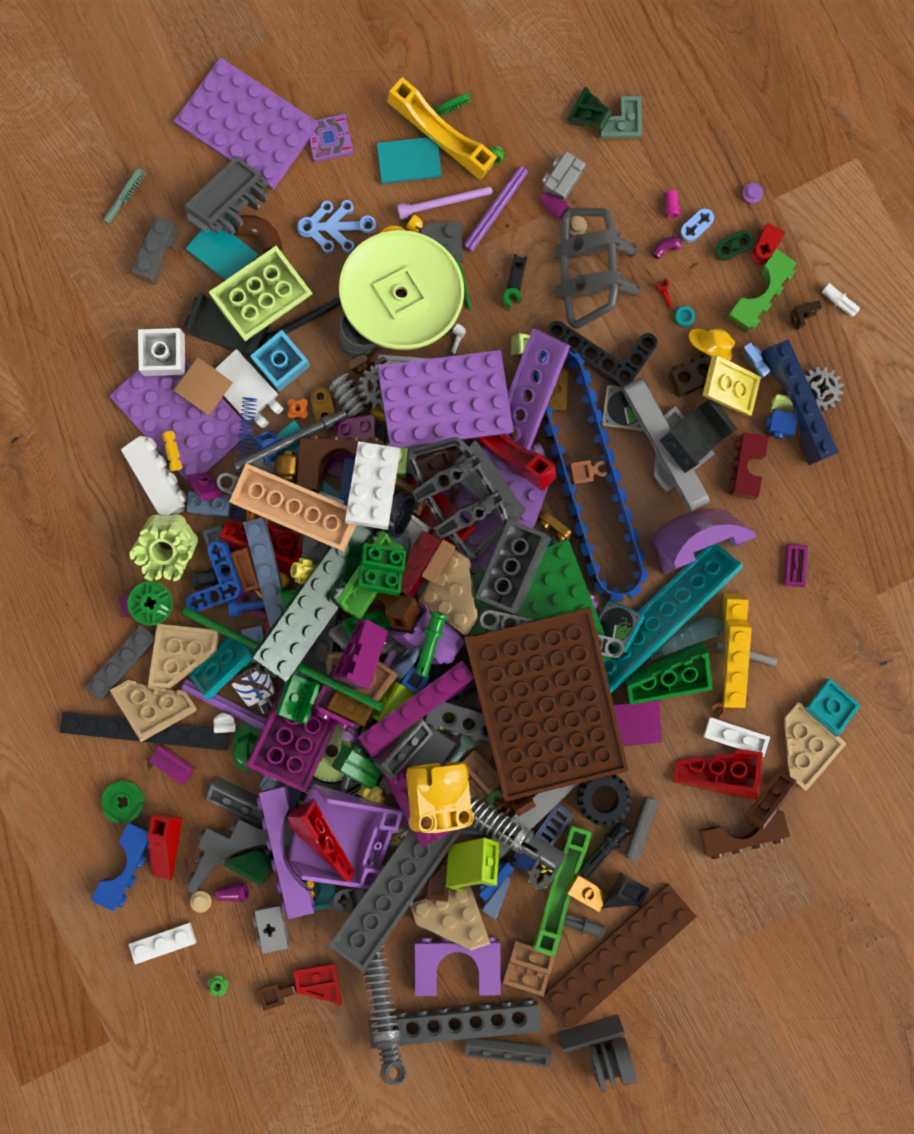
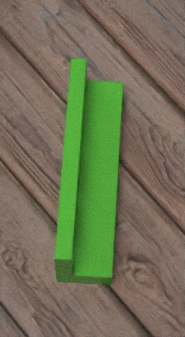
M384 531L380 532L373 545L405 550L404 546L392 541ZM359 565L336 602L343 611L361 619L378 592L357 589Z

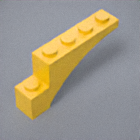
M723 593L722 614L725 660L723 706L730 708H745L752 627L747 621L749 600L744 593Z

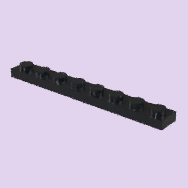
M62 712L60 733L140 741L126 718ZM173 724L142 742L226 751L229 732L214 733V728Z

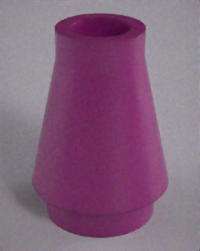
M545 192L540 198V202L555 219L562 220L563 214L570 208L567 201L548 192Z
M239 881L222 888H217L216 898L218 901L242 903L249 898L248 885Z

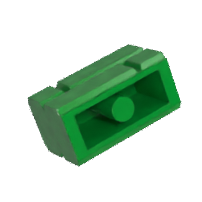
M343 745L332 767L369 789H373L382 774L380 769L373 763L374 758H371L369 755L367 757L362 755L364 750L355 745H352L351 748Z

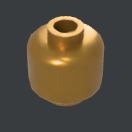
M283 451L282 455H278L275 458V476L289 482H296L299 456H296L294 451Z

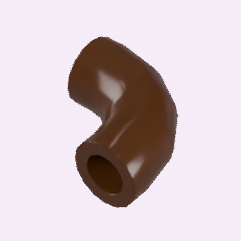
M239 215L243 219V225L237 227L239 236L248 235L256 237L261 243L263 253H266L275 246L280 251L283 250L277 230L267 220L255 215Z

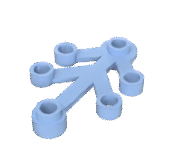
M349 200L343 201L341 207L327 222L318 223L325 214L329 215L333 212V204L330 201H324L311 218L304 217L299 220L297 224L298 233L305 238L312 237L322 246V250L326 254L333 253L334 244L332 241L326 240L318 231H326L342 246L345 253L350 254L355 249L354 243L351 240H347L339 231L361 230L365 234H371L376 229L375 219L371 216H364L357 222H339L346 214H350L354 210L353 203ZM349 204L351 208L349 210H345L344 206ZM324 206H331L329 210H324ZM368 223L372 225L370 229H366L364 226ZM306 225L311 226L309 231L304 230ZM327 244L332 246L330 250H326L324 247ZM351 244L352 247L351 249H345V245Z

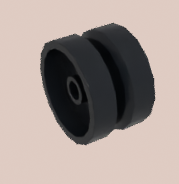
M394 488L388 530L374 527L369 528L379 532L384 530L389 536L399 538L405 532L412 518L415 506L413 495L404 491L398 493V490Z

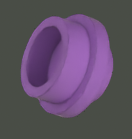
M750 183L744 187L742 196L746 202L754 204L761 200L763 190L760 185Z

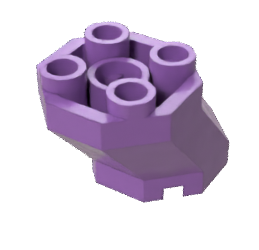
M418 604L421 612L410 631L392 628L390 625V629L393 631L391 634L394 639L410 650L420 645L423 647L426 638L424 630L428 627L431 617L429 614L430 610L425 604ZM446 621L442 629L443 637L438 639L431 664L451 663L465 643L462 633Z

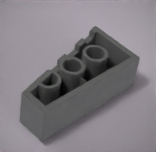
M475 440L469 448L474 454H478L483 463L482 469L496 491L499 490L505 502L503 504L506 507L509 519L518 522L525 514L526 509ZM463 454L456 463L466 459L465 455ZM474 471L457 483L476 500L488 495ZM496 508L493 509L491 513L500 520L498 510Z

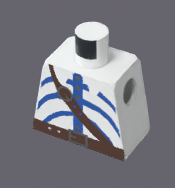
M257 665L229 680L248 707L258 704L263 714L271 710L273 705L269 697L277 693L272 676L257 672Z

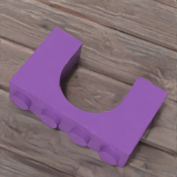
M428 936L419 937V940H415V996H437L438 964L446 955L454 952L465 953L475 960L479 969V995H501L500 940L495 939V936H488L491 944L469 951L440 937L441 940H432V937Z

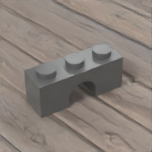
M156 215L131 270L137 278L153 285L156 284L163 269V255L167 248L172 249L180 232L174 222Z

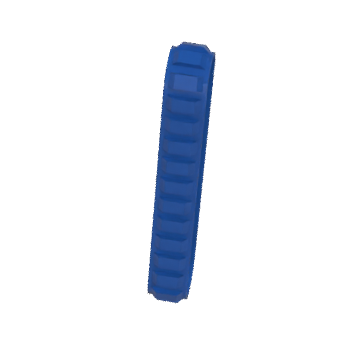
M545 351L541 353V361L544 363L547 360V353ZM568 351L565 361H568L569 367L571 369L575 368L579 377L575 378L577 385L582 386L584 397L581 398L582 403L587 404L589 409L588 423L594 426L596 436L593 439L595 443H599L602 456L599 459L600 461H605L608 472L605 479L607 483L611 482L614 492L611 499L612 502H617L620 515L617 516L618 522H623L626 535L623 538L625 542H629L632 551L629 558L631 562L635 561L637 571L633 572L632 577L637 579L634 586L631 583L625 586L627 593H620V588H613L611 592L606 589L608 586L605 580L600 581L597 572L601 571L600 565L594 564L591 552L595 551L594 545L588 544L585 534L589 531L588 525L582 524L579 513L583 509L581 505L576 504L573 494L577 492L575 485L570 484L567 474L570 472L569 466H565L562 453L565 452L564 446H559L556 434L559 433L558 426H553L551 421L552 407H546L541 421L546 422L543 430L546 440H551L552 442L549 450L552 460L557 459L558 462L555 470L558 479H563L564 482L561 490L564 499L569 498L570 504H568L567 510L570 519L575 518L576 524L573 525V530L576 538H581L582 544L579 545V550L582 558H587L588 564L585 565V570L588 578L592 577L595 583L592 585V588L599 596L602 594L608 596V601L621 602L624 596L631 599L641 591L639 585L647 580L648 569L643 568L642 563L646 559L643 549H638L636 543L640 540L637 529H632L631 522L634 520L630 508L626 509L624 504L627 502V496L624 488L620 489L618 484L622 480L619 470L613 467L616 460L613 450L607 447L610 441L607 431L601 428L603 417L600 409L596 410L595 408L598 401L595 391L589 388L592 382L589 371L584 370V360L577 352L573 354L571 351ZM536 370L533 374V379L535 382H538L540 374Z

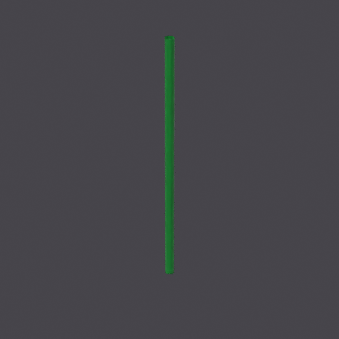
M187 607L182 612V615L253 650H256L260 644ZM301 663L295 669L377 711H380L383 707V703Z

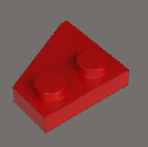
M336 962L295 969L293 971L297 993L333 1002L338 1006L342 1005Z

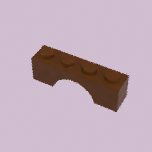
M377 593L364 614L373 611L385 612L392 628L410 631L421 611L415 598L411 596ZM340 606L337 609L338 618L347 619L354 617L343 611Z
M780 810L776 812L764 830L755 827L750 834L743 837L730 836L720 825L699 830L704 854L707 857H711V859L724 857L723 853L732 852V854L742 853L744 848L751 846L752 849L762 848L765 846L764 843L771 841L773 844L785 842L784 838L790 837L785 814Z

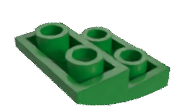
M364 543L357 589L399 596L401 593L402 573L405 570L406 550Z

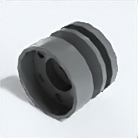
M344 313L337 334V344L341 352L347 357L354 359L364 353L369 354L375 348H378L377 344L369 341L357 332Z
M625 1037L611 1040V1051L608 1052L603 1042L600 1043L602 1052L600 1054H597L595 1045L589 1046L592 1071L595 1081L602 1092L607 1091L605 1080H609L611 1088L615 1089L616 1077L620 1078L623 1086L637 1083Z

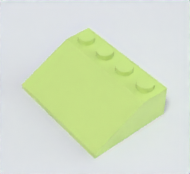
M277 246L209 291L215 305L244 341L313 295Z

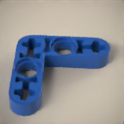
M214 541L208 546V554L219 584L195 592L187 597V607L195 612L233 600L243 593L242 584L230 556L231 551L225 541ZM217 547L222 548V551L220 553L215 552V549ZM226 557V560L218 562L219 559ZM223 564L230 567L229 575L222 573L221 567ZM236 586L237 590L235 592L225 594L224 590ZM212 590L219 593L218 601L211 599L210 593ZM205 598L204 602L194 605V600Z

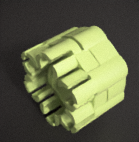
M152 515L146 521L130 551V558L132 560L137 556L134 563L143 565L142 573L145 574L144 578L148 581H153L154 578L158 580L162 575L168 580H171L172 575H175L173 580L177 581L181 578L189 559H191L195 551L198 537L193 533L191 527L181 515ZM159 542L168 543L172 549L162 548Z

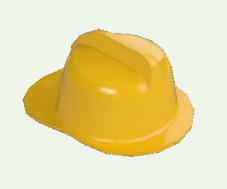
M697 328L689 332V340L697 349L710 357L720 356L728 361L731 360V350L735 345V341L726 331L722 329L706 331Z

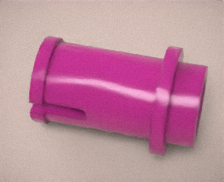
M669 190L664 193L667 208L665 214L668 218L680 216L681 208L678 205V193L676 190Z

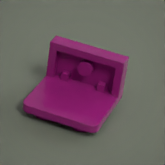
M323 684L312 706L316 710L315 714L328 721L331 717L335 719L334 723L347 730L349 727L355 728L356 724L327 709L337 690Z

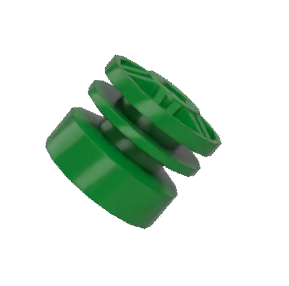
M153 581L137 585L130 592L127 600V607L131 617L144 625H157L165 621L170 615L173 606L172 596L168 589L162 584ZM148 597L156 601L151 610L149 607L144 606Z

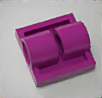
M375 415L347 418L335 423L336 437H340V440H348V437H358L362 441H368V438L371 437L378 438L377 417ZM342 452L337 454V460L344 462L345 458L355 459L356 456L349 452Z

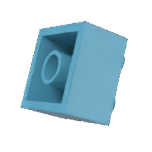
M283 330L278 332L250 356L279 392L311 366L306 357Z

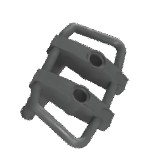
M569 208L562 217L561 242L554 246L555 259L560 260L561 284L556 286L557 299L564 300L567 322L575 329L581 328L613 310L618 293L636 296L640 292V289H636L640 288L637 283H632L628 279L622 278L623 273L617 271L616 253H623L633 257L638 251L634 248L638 247L636 244L618 237L621 235L620 231L615 230L611 212L606 208ZM572 216H601L604 218L606 230L576 234L569 238L570 218ZM608 250L609 271L581 274L569 280V259L591 256ZM610 290L607 304L579 320H575L572 299L586 296L592 297L595 294Z
M457 437L413 448L408 454L407 461L418 487L411 494L417 503L425 500L438 522V525L433 530L439 539L448 536L464 556L469 559L479 558L502 535L509 517L503 504L505 500L499 490L496 491L482 469L483 463L478 454H474ZM456 446L465 455L466 459L442 469L426 482L416 462L418 455ZM474 471L488 495L469 505H464L456 513L445 519L432 496L449 489L453 484L460 482ZM442 474L449 477V484H444L441 481ZM496 508L501 524L474 551L469 550L456 531L472 525L476 520H483L486 515ZM462 512H469L472 516L471 520L464 519Z

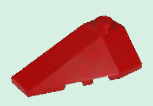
M228 520L219 535V539L237 549L248 547L249 544L243 522ZM267 523L279 572L291 576L292 564L299 562V558H302L304 534L288 527H276L274 524Z
M741 749L727 754L719 753L710 757L679 760L675 763L673 782L734 797L757 800L761 789L763 752Z
M315 799L293 808L288 815V823L291 829L295 830L297 835L346 882L351 881L355 870Z

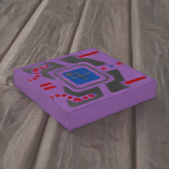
M345 114L315 120L319 125L309 137L315 163L354 154Z

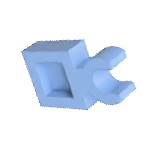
M750 342L740 351L749 365L755 368L761 379L770 372L767 365L763 363L762 353L757 346H753Z

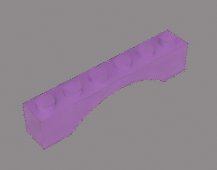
M287 785L261 790L259 797H257L259 809H263L262 825L264 830H268L269 834L267 846L269 851H273L272 867L279 877L276 883L278 892H282L284 901H281L283 913H287L288 919L312 914L315 911V904L311 888L295 874L288 863L284 851L283 828L286 815L291 807Z

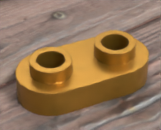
M324 387L315 388L311 393V403L317 423L323 414L331 416L335 414L329 390ZM323 394L324 399L318 400L317 396Z
M543 510L539 514L538 518L540 521L538 523L547 530L551 528L555 531V536L560 541L569 539V542H571L575 537V534L548 512Z

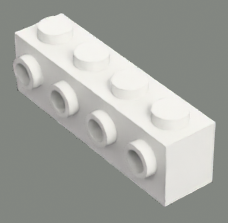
M139 436L121 449L122 453L158 514H180L187 509V495L184 491L180 490L177 485V478L168 470L167 462L158 453L154 440L149 437Z

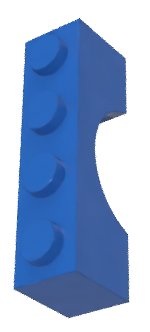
M134 821L127 824L119 841L126 852V867L119 877L105 878L99 882L91 899L92 902L113 912L119 909V907L122 908L128 897L125 894L128 888L131 889L137 879L134 875L138 868H142L146 860L144 854L147 849L149 850V828Z

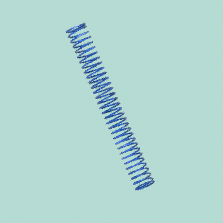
M242 397V398L245 399V400H249V401H242V403L248 404V405H242V407H244V406H257V405L249 404V403H245V402H257V401H254V400H258V399L248 398V397ZM244 407V408H248V409H241L242 411H244V410H257V409L249 408V407ZM248 412V413H241V415H244V414H256V413H254V412ZM248 416V417H240V418H241V419H244V418H256V417H254V416ZM248 420V421H240V422H241V423H244V422H255V421H254V420ZM248 424V425H239V426H240V427H243V428H248V427H244V426H255V425H254V424ZM254 428L239 429V430H240V431H243V430H254ZM248 432V433H239V434H240V435H243V434H254V433H253V432ZM243 435V437L238 438H252L253 436ZM243 439L238 442H253V440ZM248 443L240 444V445H246V446H253V444H248ZM248 447L239 448V449L252 450V448H248ZM243 451V452H238V453H237V454H239V453L252 454V452H248V451ZM248 455L237 456V458L243 459L239 457H248ZM231 508V509H233V510H238V509H244V508ZM243 511V512H231V513H233V514L246 513V511ZM243 515V516H231V517H233V518L246 517V515ZM243 519V520H230V521H242V522H245L246 519Z

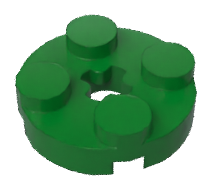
M122 780L113 783L102 794L103 813L109 820L116 823L132 821L143 811L145 795L141 788L131 781ZM119 797H126L128 805L120 807Z

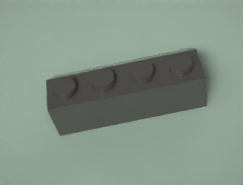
M508 519L475 598L519 616L551 538L543 532Z

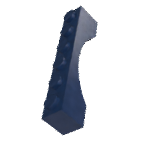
M789 339L772 345L761 352L764 363L770 369L769 373L782 385L794 406L800 426L801 448L808 464L812 465L837 454L838 450Z

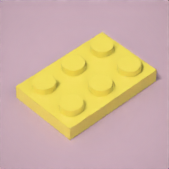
M712 356L702 396L740 414L752 416L761 377L720 356Z

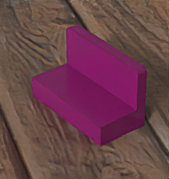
M164 744L157 745V750L149 762L181 785H185L196 767Z

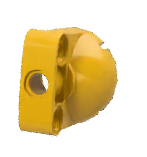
M448 762L446 766H442L441 763H431L407 768L406 780L410 809L408 823L411 830L423 833H439L462 829L472 824L474 815L471 811L469 771L466 762ZM422 818H423V820H424L423 826H421V820H422Z

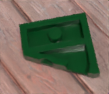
M584 87L567 121L571 125L603 131L612 113L587 87Z

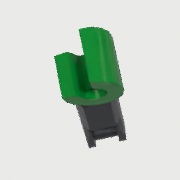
M517 254L513 256L507 290L504 292L501 300L502 307L509 311L512 303L509 298H513L519 304L522 300L520 290L527 256H524V258L518 257ZM515 264L522 266V269L514 268Z

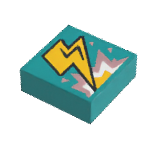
M399 827L398 831H393L388 845L398 848L410 830Z

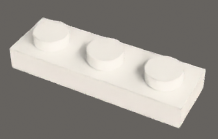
M711 717L708 719L703 735L704 738L740 750L763 752V757L770 740L769 736Z
M189 922L129 943V948L134 963L138 964L193 945L197 941Z

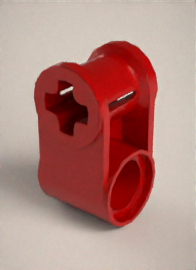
M767 222L752 251V260L759 265L765 264L778 247L785 231Z

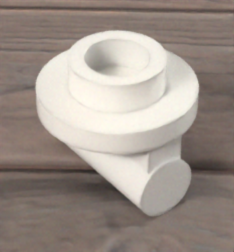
M228 713L217 715L213 719L214 733L235 732L234 717Z

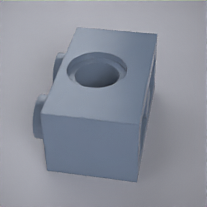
M189 491L186 512L191 515L232 519L231 512H233V509L231 508H233V505L229 502L231 495L221 494L220 498L202 501L195 492Z

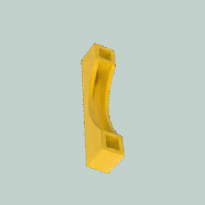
M403 77L389 91L388 104L479 180L492 168L497 156L483 144L465 137L448 125L428 105L420 92Z

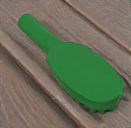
M470 93L452 99L433 110L439 117L441 115L444 116L443 112L445 115L447 114L446 111L450 113V110L453 112L452 108L456 111V106L459 109V105L462 108V103L465 106V102L467 105L472 102Z

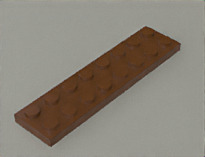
M667 883L546 991L543 999L571 1030L697 916Z

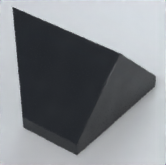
M621 872L601 909L635 905L640 907L649 888Z

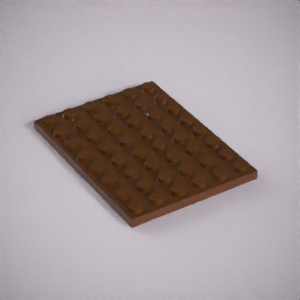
M590 606L464 637L505 802L629 771Z

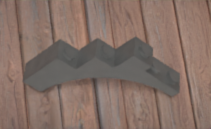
M286 816L283 828L284 846H290L293 829H291L288 823V816ZM243 818L239 819L238 822L234 821L229 833H232L231 836L211 826L206 830H202L197 841L200 842L198 848L205 851V853L201 852L196 861L198 868L195 873L191 872L187 880V884H189L187 891L195 894L210 872L228 856L246 848L267 845V838H269L268 830H264V828Z

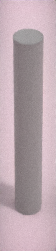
M716 642L714 649L724 652V643ZM750 651V660L776 666L777 658Z

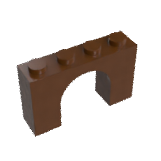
M307 436V439H300L297 485L313 492H323L324 469L331 457L342 452H349L356 456L358 441L384 446L386 444L380 438L373 437L368 438V441H362L358 437H348V440H340V437L328 436V439H320L319 436Z

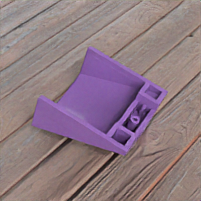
M704 509L683 514L669 521L651 537L650 542L661 570L665 575L676 568L696 561L693 554L696 551L730 539L732 547L735 545L737 547L757 536L752 529L726 510Z
M313 784L303 804L315 799L355 873L351 881L346 882L297 835L295 830H293L290 844L289 865L302 880L369 889L382 870L381 865L392 832L398 831L403 811Z

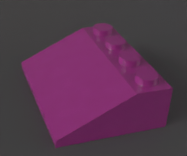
M283 688L275 699L244 767L306 793L336 723H334L335 719L331 717L328 721L315 714L316 710L313 707L311 709V717L306 724L296 723L276 715L275 712L284 690Z

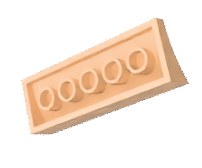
M247 463L229 501L232 504L341 551H345L357 527L355 524L345 523L346 505Z

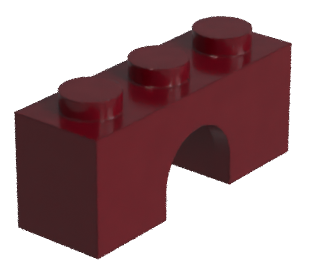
M744 432L740 437H737L735 449L738 450L737 458L734 457L732 462L734 477L730 478L728 489L731 490L730 496L753 500L759 497L762 477L751 474L747 464L749 459L762 460L766 456L769 436Z
M423 530L406 556L405 570L402 573L401 592L411 597H414L422 584V573L441 542Z

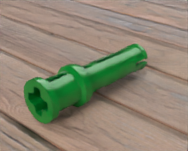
M430 610L429 613L431 615L428 627L424 630L426 638L415 670L417 675L422 673L421 676L424 677L429 675L438 639L443 637L442 629L444 622L449 617L445 613Z

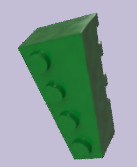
M698 643L635 670L624 681L625 694L629 704L633 705L713 690L709 652L704 643Z

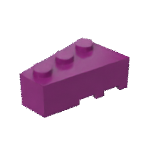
M367 619L358 620L333 672L332 678L352 689L369 690L382 648L387 639L388 631Z

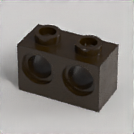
M700 355L691 359L692 363L685 366L681 363L672 368L673 371L668 376L678 398L705 387L711 362L710 356L703 358ZM697 367H704L707 374H699ZM681 374L686 375L688 382L682 383L678 376Z

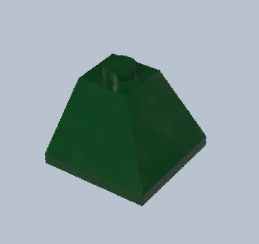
M266 847L231 856L224 862L223 866L261 886L273 868V851H269Z

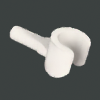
M457 324L452 331L457 336L451 349V353L454 354L459 342L466 333L465 328L460 324Z

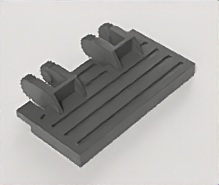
M235 157L185 204L184 210L215 233L223 230L227 234L232 235L235 233L233 225L237 227L243 225V219L237 214L246 205L254 210H258L261 207L259 200L264 203L268 201L269 196L262 189L269 182L262 178V174L240 158Z

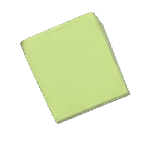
M519 333L511 337V356L523 355L530 335Z
M777 394L772 399L770 412L778 410L792 413L794 406L789 396Z

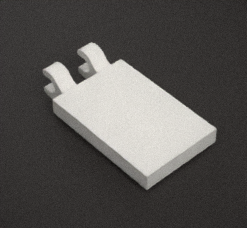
M236 349L215 369L233 382L224 396L240 414L256 413L244 414L256 417L245 419H254L260 427L265 428L269 422L260 412L267 405L277 414L284 410L275 400L279 394L239 350ZM242 397H248V398L258 399V400H254V401H257V402H245V403L254 404V405H257V406H244V407L254 408V409H257V410H244V411H242L241 409H248V408L242 407V405H248V404L242 403V401H249V400L243 399Z

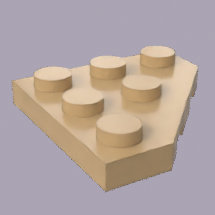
M455 549L435 583L429 582L418 601L425 604L430 610L449 615L445 621L462 634L468 635L478 619V611L475 609L474 584L469 569L471 568L469 558Z
M157 624L148 686L171 689L217 652L220 633L212 629Z
M127 680L110 690L112 697L140 742L197 711L186 691L150 687L131 680Z
M796 702L784 716L788 776L797 780V785L804 791H807L847 743L839 736L835 737L805 711V707L800 702Z
M465 886L464 891L449 889L448 902L427 901V898L410 905L416 925L420 928L433 932L437 936L454 942L469 951L491 944L471 886Z

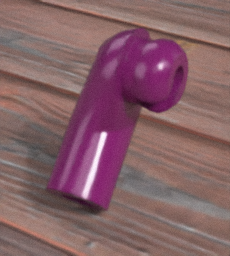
M675 236L662 239L652 252V256L660 259L667 249L672 248V250L678 251L682 243Z

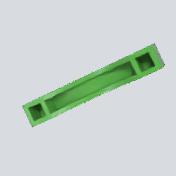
M569 824L562 852L566 856L550 887L533 944L535 951L555 957L571 898L565 890L575 873L578 874L592 834L588 829Z

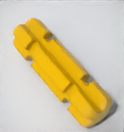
M166 431L162 433L163 441L166 442L164 445L168 461L171 462L169 467L171 471H179L182 469V463L178 459L180 455L177 442L174 441L176 439L175 433L173 431Z

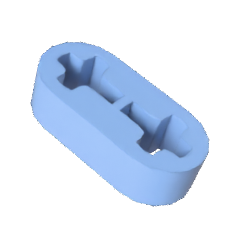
M709 209L699 210L683 225L680 230V238L687 243L694 242L712 225L714 221L712 211ZM701 216H707V222L704 221L699 225L698 222L700 221ZM695 227L696 229L692 235L687 236L685 234L687 230Z

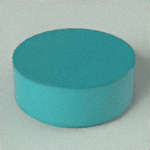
M689 306L678 308L674 314L675 323L683 328L689 327L695 320V312Z

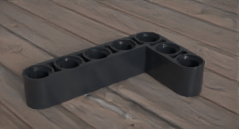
M553 321L547 329L548 335L568 344L569 340H576L578 346L575 348L570 347L569 351L573 354L577 352L584 360L585 366L618 387H624L634 381L657 346V338L651 333H645L639 338L622 363L563 322ZM557 328L562 334L554 336L551 330ZM642 341H649L652 347L645 348L642 345ZM592 351L595 354V358H587L585 352ZM630 358H639L640 364H632ZM602 363H610L612 365V369L605 370L602 367ZM622 373L627 374L629 381H621L619 375Z

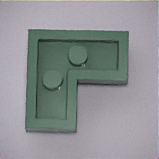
M621 96L620 116H610L606 126L601 131V139H641V96Z

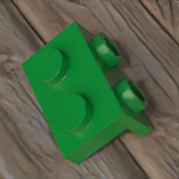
M292 674L285 684L275 714L296 723L306 724L311 717V709L315 699L318 697L320 684Z

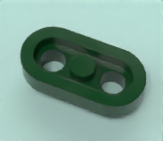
M741 230L720 240L715 247L716 257L721 261H728L749 251L754 244L753 234L747 230ZM744 240L746 245H741L739 241ZM721 249H727L728 253H722Z

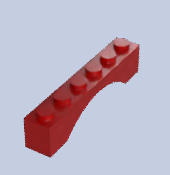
M506 435L473 439L540 491H543L556 478L555 465L540 453L532 452L516 444Z

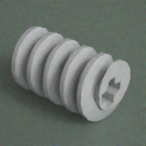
M348 372L335 378L329 384L331 385L329 390L330 392H335L333 396L335 399H339V406H344L342 410L348 413L347 418H354L362 415L369 407H364L366 400H359L361 393L355 394L358 386L351 388L354 380H346L350 375Z

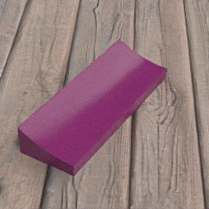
M649 701L633 705L629 703L614 705L623 746L662 743L660 701Z

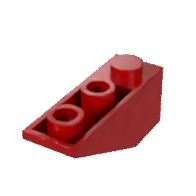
M166 813L151 815L148 842L152 876L172 880L183 817Z

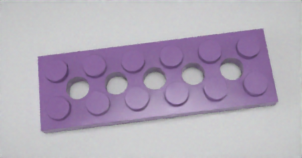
M532 329L508 392L513 428L517 430L518 436L516 439H513L511 434H504L527 450H530L570 348V345L538 329ZM543 351L547 353V360L544 363L541 361V353ZM536 370L540 374L538 382H535L533 379V374ZM528 390L532 392V399L530 401L526 399V392ZM521 409L525 412L523 420H520L518 416Z

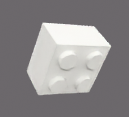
M180 328L138 330L139 371L144 376L185 375V334Z

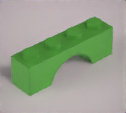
M776 249L761 270L766 280L765 293L755 299L741 298L726 320L745 333L750 328L754 330L760 322L758 316L761 312L766 313L772 305L770 302L773 295L778 297L784 288L781 284L785 279L787 281L791 279L796 272L793 268L797 263Z

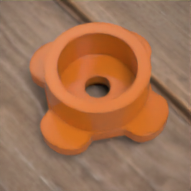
M290 399L288 401L289 412L287 415L290 419H305L308 416L306 412L308 402L306 399Z

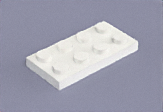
M358 441L345 523L388 530L401 448Z

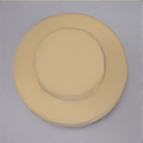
M580 216L570 218L569 234L572 236L584 234L587 230L585 219Z
M197 891L190 899L192 909L199 913L207 911L212 903L211 896L205 891Z

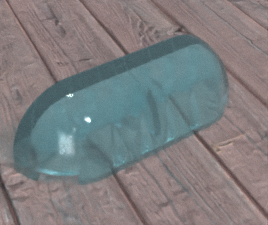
M702 614L689 619L650 656V660L724 633L723 621L711 614Z

